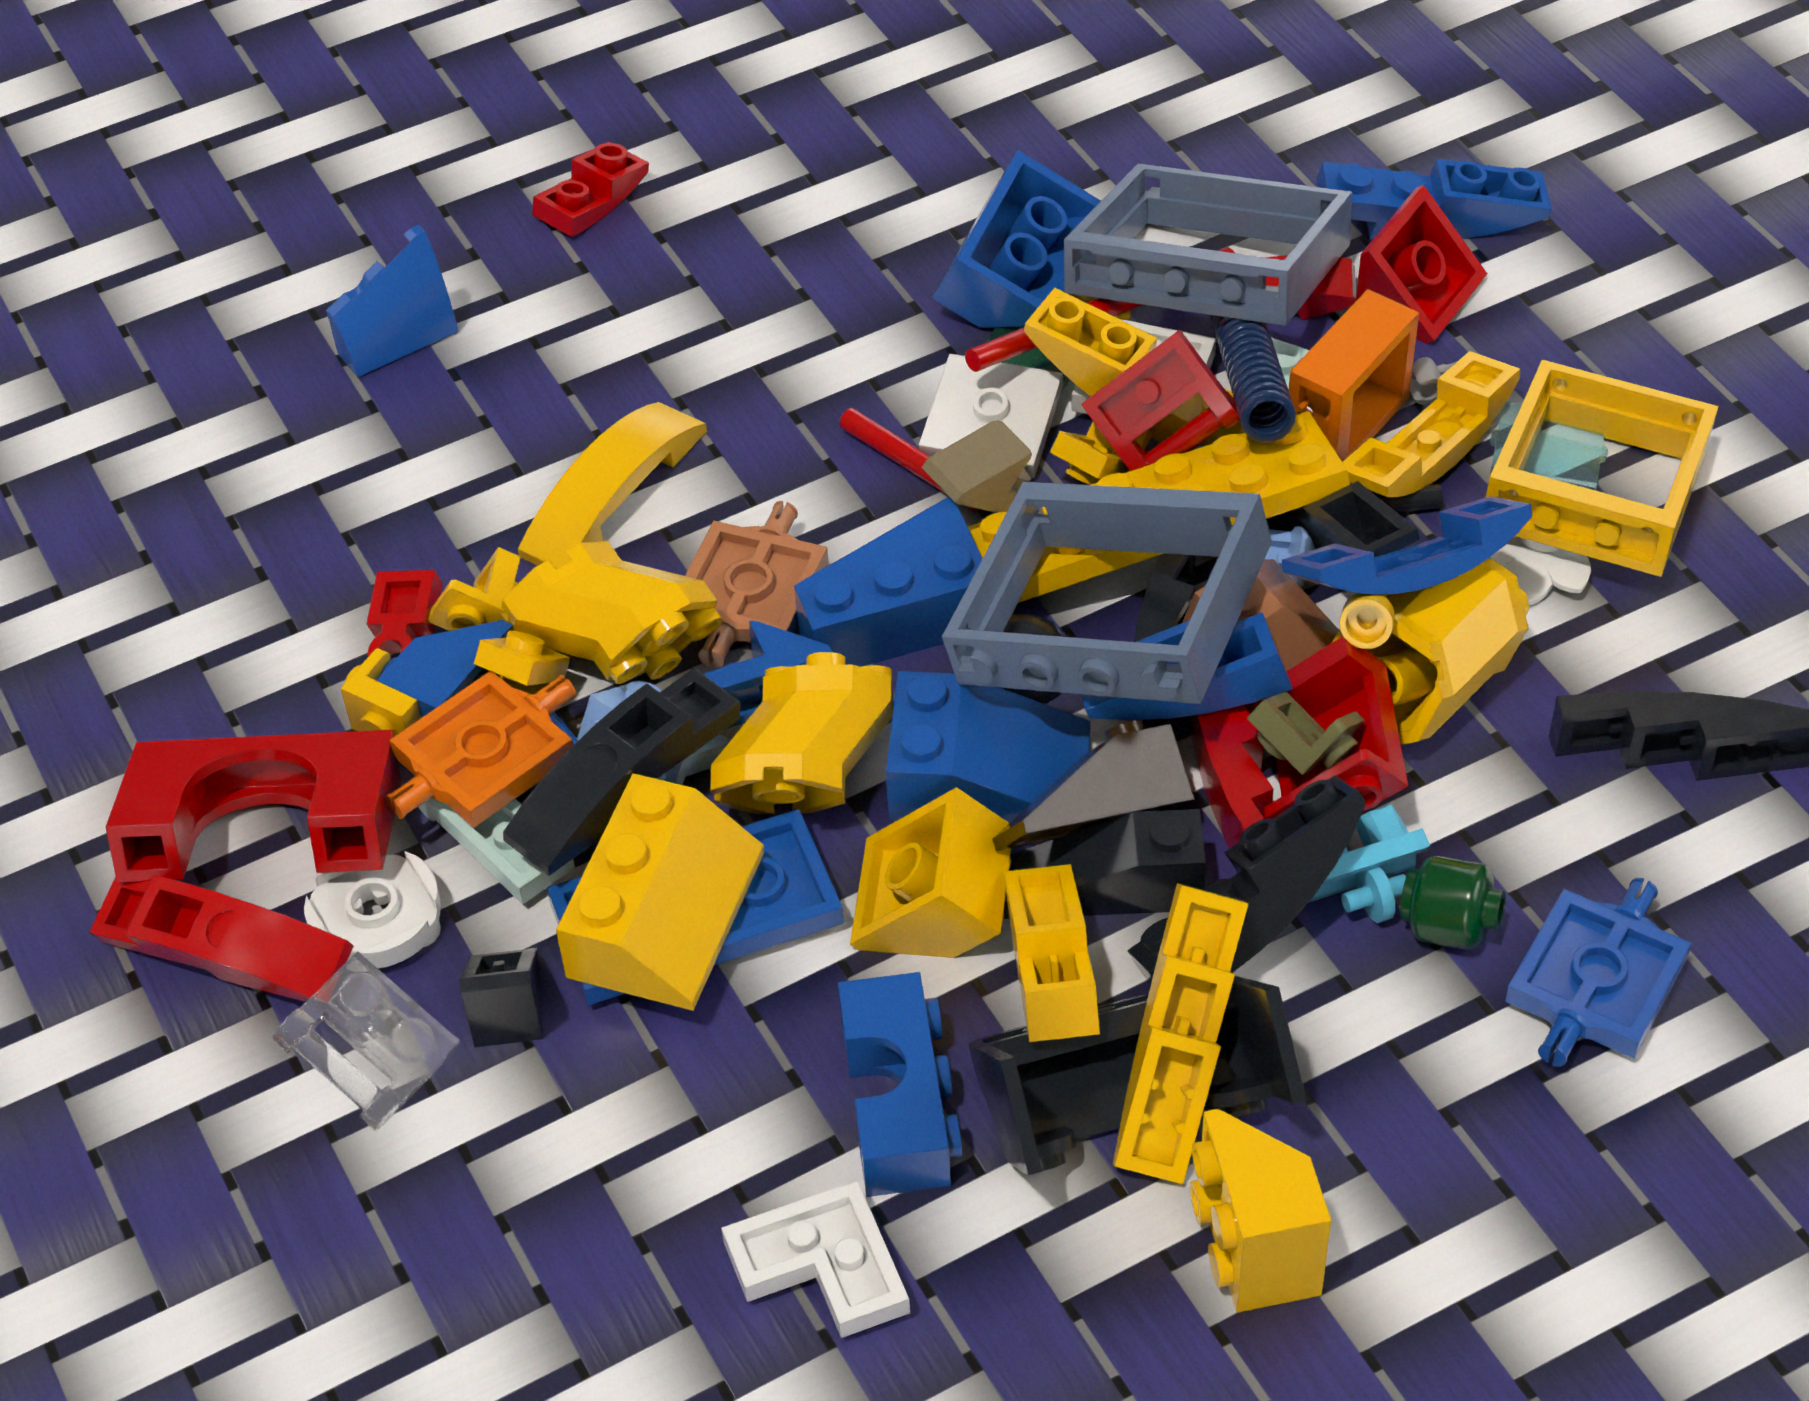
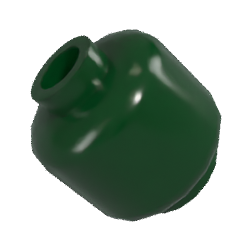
M1432 856L1426 859L1419 869L1412 868L1407 873L1401 897V919L1403 922L1410 923L1411 930L1419 941L1470 950L1482 943L1488 929L1499 931L1505 912L1506 893L1503 890L1495 889L1493 874L1486 864L1443 856Z

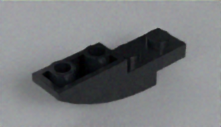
M695 668L661 692H658L646 683L597 722L545 775L504 829L503 841L550 876L601 839L633 773L655 779L664 775L740 719V701Z
M1334 775L1328 780H1319L1311 783L1297 794L1293 805L1273 819H1262L1246 828L1240 835L1239 842L1225 851L1237 874L1230 879L1215 881L1203 889L1204 891L1248 903L1230 972H1235L1262 951L1293 921L1319 890L1351 839L1366 802L1359 791ZM1168 918L1159 920L1148 927L1142 934L1141 941L1127 950L1140 972L1151 983Z

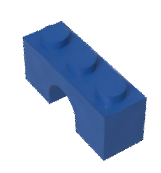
M920 972L838 982L841 1023L849 1078L879 1075L891 1078L899 1083L896 1088L886 1094L854 1099L866 1197L951 1186L950 1158L962 1157V1145L957 1114L944 1115L941 1098L952 1097L947 1055L934 1056L931 1041L943 1038L938 998H924Z

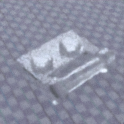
M358 951L307 1002L293 1011L271 1037L286 1053L294 1049L362 1110L360 1118L374 1131L380 1129L456 1051L460 1042ZM324 1021L392 1082L383 1089L379 1088L314 1029Z

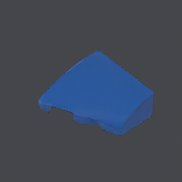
M420 225L410 228L404 234L410 243L390 263L384 267L376 261L363 274L362 280L356 288L343 293L326 310L337 353L357 378L458 332L453 308L441 270L427 234Z

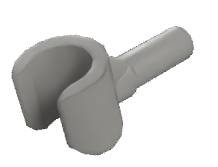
M1429 357L1417 359L1412 369L1416 379H1411L1410 392L1415 402L1427 405L1437 399V379L1456 362L1436 366Z

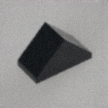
M537 948L469 956L459 978V984L474 1047L542 1040Z

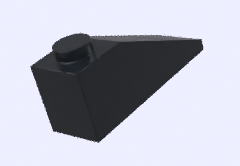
M1200 809L1131 812L1010 854L1011 865L1009 871L1071 864L1083 916L1170 912L1177 883L1203 890L1205 886L1206 858ZM1005 893L1004 919H1010L1007 895Z

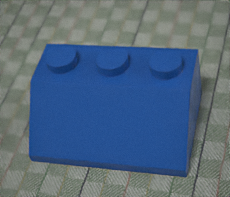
M1017 150L992 190L931 299L980 328L1025 326L1026 321L1054 288L1064 292V239L1101 200Z

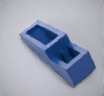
M1261 612L1236 623L1201 704L1081 694L1089 718L1149 720L1212 713L1253 703L1291 690L1293 687L1278 646L1265 616ZM1189 621L1137 642L1179 645ZM1165 661L1167 664H1180L1179 662Z

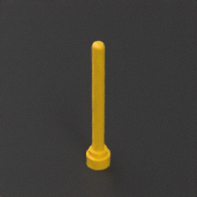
M1355 593L1345 602L1339 625L1343 637L1351 645L1361 649H1372L1382 645L1390 637L1395 614L1392 604L1386 598L1387 594Z

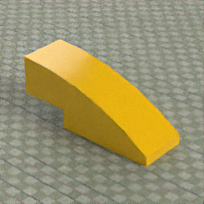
M1071 864L1005 871L1004 880L1029 1042L1099 1035L1096 984L1088 954L1086 925Z

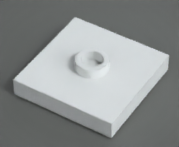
M949 354L919 442V449L932 456L986 424L999 420L1004 422L1031 450V459L1024 470L1032 478H1035L1063 388V373L1001 362L978 372H973L968 367L965 356Z

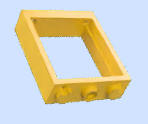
M1542 360L1490 475L1485 498L1492 496L1531 504L1532 517L1515 535L1516 537L1662 577L1703 463L1719 406ZM1547 422L1682 459L1664 509L1523 471L1543 423Z

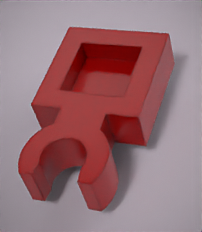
M435 570L377 572L366 625L375 637L369 645L368 657L376 648L388 652L390 656L398 652L402 653L416 636L433 634L435 625L430 623L428 618L431 608L441 595L443 584Z

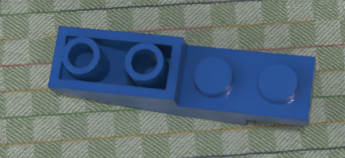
M1436 159L1430 175H1422L1411 171L1399 172L1368 168L1357 164L1345 165L1322 162L1316 178L1317 186L1320 188L1352 192L1351 219L1367 221L1369 237L1372 240L1415 188L1422 185L1429 191L1462 239L1520 228L1548 218L1552 210L1543 172L1531 171L1520 167L1506 168L1477 164L1472 161Z

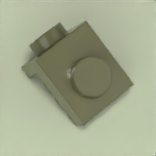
M1286 691L1264 699L1247 717L1259 730L1257 737L1262 746L1276 758L1288 760L1302 775L1323 765L1329 769L1343 761L1358 745V742L1352 735L1365 722L1355 711L1338 718L1325 731Z

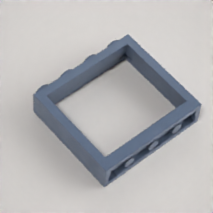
M1138 163L1064 239V292L1286 326L1350 245L1352 192ZM1146 177L1160 179V188L1151 187L1146 191ZM1147 224L1297 245L1285 260L1137 240L1134 237ZM1266 276L1279 278L1278 287L1267 286Z
M1022 482L942 635L958 684L1201 704L1272 543L1260 494ZM1042 507L1046 508L1048 515H1044ZM1230 517H1236L1233 525L1231 524ZM1046 546L1218 557L1179 645L1003 632ZM1165 661L1179 662L1180 664H1167Z

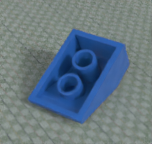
M898 671L886 765L889 820L897 821L957 787L1010 823L1075 762L1089 752L1091 721L999 687L958 684L953 673Z

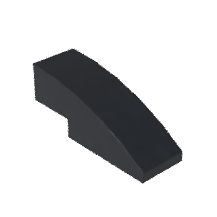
M1358 481L1314 503L1284 513L1289 532L1294 527L1304 528L1311 537L1315 549L1339 544L1374 552V557L1397 551L1420 540L1415 526Z

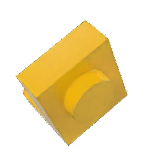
M1094 421L1086 436L1060 431L1050 451L1053 455L1069 463L1065 470L1067 474L1089 485L1097 483L1101 478L1110 474L1130 472ZM1148 429L1135 439L1143 450H1145L1152 436V430Z
M498 547L475 579L473 587L458 580H451L431 608L428 621L451 631L501 620V613H506L502 608V599L518 584V582H515L521 556Z
M508 631L507 636L504 638L480 640L473 664L499 674L502 680L515 689L527 692L528 694H535L555 680L557 676H565L571 658L544 647V640L534 635L519 631Z
M376 648L362 665H358L350 671L340 690L351 729L356 731L394 730V736H396L421 719L417 699L376 681L380 677L385 665L391 660L390 654L379 648Z

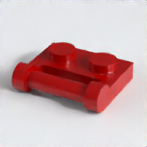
M1181 330L1175 332L1081 404L1130 471L1153 464L1161 457L1169 454L1189 452L1223 426L1231 429L1240 422L1234 398L1223 388ZM1199 392L1209 407L1148 453L1144 451L1135 439Z

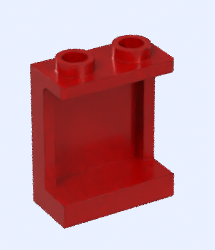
M1342 636L1287 670L1293 689L1286 692L1325 731L1335 720L1355 711L1365 722L1352 735L1358 742L1356 748L1343 761L1329 769L1323 765L1302 775L1288 760L1276 758L1281 797L1264 807L1265 819H1273L1293 805L1297 794L1306 786L1319 780H1328L1334 775L1361 793L1366 802L1363 812L1376 807L1385 799L1408 787L1386 664L1366 649L1351 645ZM1264 699L1245 704V707L1251 714Z

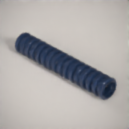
M1210 315L1244 432L1251 439L1261 443H1272L1282 439L1291 431L1295 424L1296 412L1267 323Z

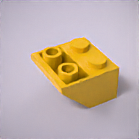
M1219 1109L1204 1111L1202 1141L1192 1144L1193 1163L1198 1180L1191 1181L1189 1189L1196 1221L1199 1225L1209 1223L1215 1243L1208 1245V1254L1212 1275L1217 1287H1229L1236 1313L1322 1296L1331 1218L1310 1156Z

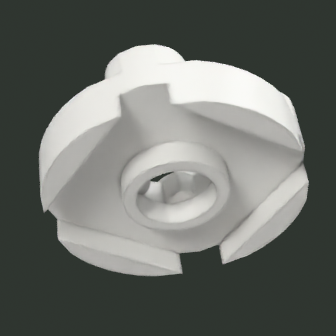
M404 851L406 858L398 855H386L383 870L318 873L315 877L317 887L311 894L310 901L306 896L304 905L306 922L309 925L346 939L354 945L343 969L346 973L353 976H363L373 972L375 969L402 962L423 947L435 942L440 935L441 899L437 883L431 869L418 856ZM374 899L378 905L389 903L380 913L362 915L364 913L363 903Z

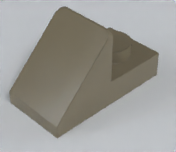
M996 420L928 457L922 469L956 504L996 513L1007 512L1022 482H1030L1031 476L1024 468L1031 459L1032 452L1004 422Z

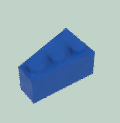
M948 496L795 584L794 591L799 635L829 645L833 653L845 656V665L853 664L860 667L944 644L942 635L982 561L981 554L957 504Z

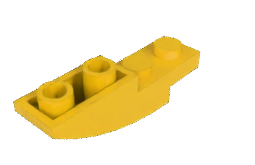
M1057 288L1050 292L1024 326V332L1040 351L1090 397L1156 348L1158 339ZM1225 389V390L1228 391V392L1232 395V397H1233L1232 392L1229 391V390H1227V389ZM1198 392L1150 428L1152 430L1151 437L1159 442L1164 441L1209 407ZM1240 422L1231 429L1223 426L1199 445L1204 447L1212 444L1222 436L1245 432Z

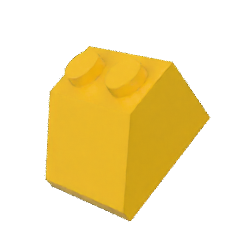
M956 787L867 837L850 945L859 951L955 958L1001 934L1006 893L1004 872L1010 869L1011 849L996 852L992 839L1009 822Z

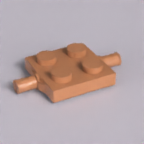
M777 501L773 505V510L765 525L762 527H740L713 520L685 576L703 580L717 599L716 610L722 617L721 625L708 636L698 654L700 661L706 666L710 667L713 661L714 668L722 667L733 642L744 641L751 643L749 621H758L795 634L798 622L794 585L827 567L829 560L828 548L826 546L800 541L788 534L794 520L798 516L797 509L791 503L787 502L784 507L783 501Z

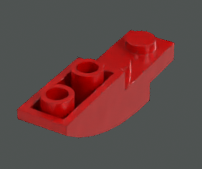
M153 875L151 881L118 883L115 876L89 931L91 935L105 944L206 969L223 981L324 1007L328 1006L354 947L346 939L278 912L219 892L158 875Z

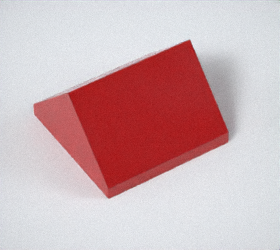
M1422 185L1415 188L1361 253L1356 301L1369 289L1419 312L1416 340L1427 344L1435 341L1488 273L1429 191Z

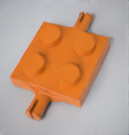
M489 671L389 740L393 756L415 777L391 794L385 796L391 811L397 814L399 819H403L412 810L432 798L447 804L473 828L478 826L541 781L573 746L572 738L556 726L549 714L576 697V691L572 683L568 679L565 680L564 675H559L535 694H528L509 686L498 675Z

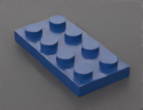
M799 809L742 826L763 844L764 855L714 965L844 924L843 907ZM582 877L547 887L550 905L557 924H559ZM579 981L587 1005L625 994Z

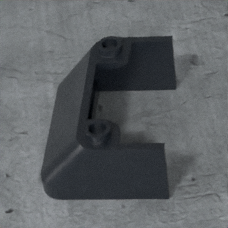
M1234 976L1216 1041L1221 1048L1205 1105L1213 1108L1224 1107L1227 1114L1233 1117H1241L1267 1109L1266 1098L1274 1096L1290 1103L1306 1100L1279 987ZM1149 993L1098 1006L1099 1035L1029 1042L1027 1026L1025 1025L991 1034L968 1044L978 1082L1006 1159L1010 1164L1027 1175L1049 1170L1066 1163L1064 1152L1076 1147L1077 1139L1120 1128L1128 1083Z

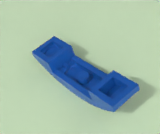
M1489 496L1440 511L1442 537L1374 557V552L1332 544L1282 559L1283 573L1302 580L1363 594H1399L1425 589L1451 580L1473 569L1503 548L1532 517L1531 504Z

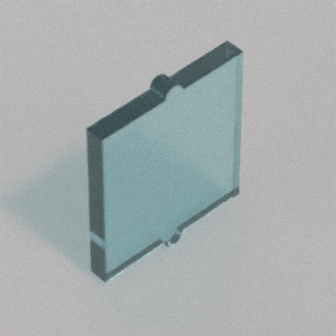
M1506 402L1501 410L1498 430L1491 432L1490 444L1495 446L1491 473L1522 404ZM1545 419L1523 471L1596 491L1600 463L1606 461L1608 448L1603 446L1605 433Z

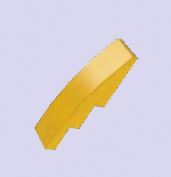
M1177 883L1153 974L1128 1083L1113 1159L1115 1167L1179 1184L1184 1183L1192 1154V1144L1195 1143L1221 1048L1216 1041L1235 976L1230 970L1248 908V903Z

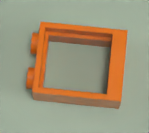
M1369 289L1362 294L1290 370L1288 391L1296 415L1307 411L1311 413L1342 462L1370 437L1374 438L1409 399L1419 312Z

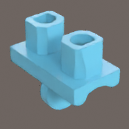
M1391 804L1371 810L1360 816L1356 829L1364 847L1349 852L1345 848L1337 864L1309 902L1357 887V889L1341 894V901L1346 912L1349 913L1364 908L1372 921L1376 923L1394 917V898L1402 895L1406 876L1401 874L1391 878L1387 877L1414 868L1416 865V854L1427 851L1430 848V843L1423 828L1408 832L1402 819Z

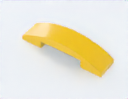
M1469 351L1437 379V399L1393 438L1385 443L1370 437L1343 461L1348 471L1350 483L1358 481L1368 490L1386 497L1406 496L1421 490L1424 486L1432 484L1454 467L1491 426L1520 379V368Z
M660 402L646 405L624 416L592 442L560 478L528 527L518 547L519 556L537 566L550 559L554 567L558 569L571 561L565 550L581 542L603 541L601 525L660 462L674 467L707 432L706 423Z

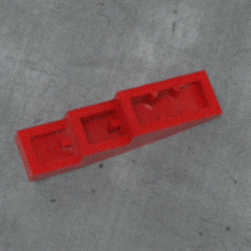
M1244 705L1190 716L1192 743L1204 791L1229 849L1239 842V837L1246 828L1257 821L1265 819L1263 809L1273 802L1274 788L1261 771L1263 746L1257 737L1259 730L1247 719L1250 713Z

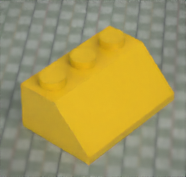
M633 773L556 928L566 978L694 1011L764 855L763 844L696 788Z

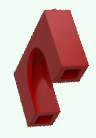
M394 730L136 742L105 826L117 883L151 881L153 875L173 880L184 879L195 841L204 828L228 813L264 804H288L309 810L307 821L316 873L383 870L395 814L391 811L385 800V796L391 794L402 785L399 762L393 756L389 741L395 737Z

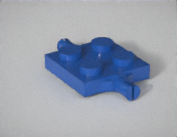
M1644 878L1632 879L1620 905L1594 902L1566 889H1563L1508 985L1505 1002L1539 1016L1553 1025L1543 1044L1538 1048V1054L1545 1062H1549L1555 1051L1552 1065H1565L1567 1057L1578 1037L1591 1039L1635 1059L1688 959L1692 944L1689 941L1660 930L1644 917L1651 903L1658 895V889L1651 881L1648 880L1641 894Z

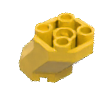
M608 541L581 542L565 550L571 559L569 563L556 569L550 559L534 567L502 599V608L506 613H501V620L513 624L514 631L528 633L544 640V647L553 651L594 661L607 681H615L616 684L625 683L645 672L651 680L658 679L671 672L681 662L682 657L679 653L688 644L710 635L722 623V617L716 610L717 599L703 580L622 561Z
M1491 558L1473 569L1438 585L1413 592L1386 595V598L1393 606L1395 614L1391 635L1382 645L1366 650L1386 664L1400 744L1402 745L1430 738L1493 674L1505 671L1529 629L1526 619L1529 603L1526 593L1519 588L1517 576ZM1340 629L1333 642L1343 636Z
M833 652L810 654L806 657V665L766 669L765 676H763V702L711 764V793L714 795L715 804L754 814H774V804L793 803L792 811L799 809L801 813H814L845 804V778L892 718V669L879 665L862 667L853 664L845 665V656Z

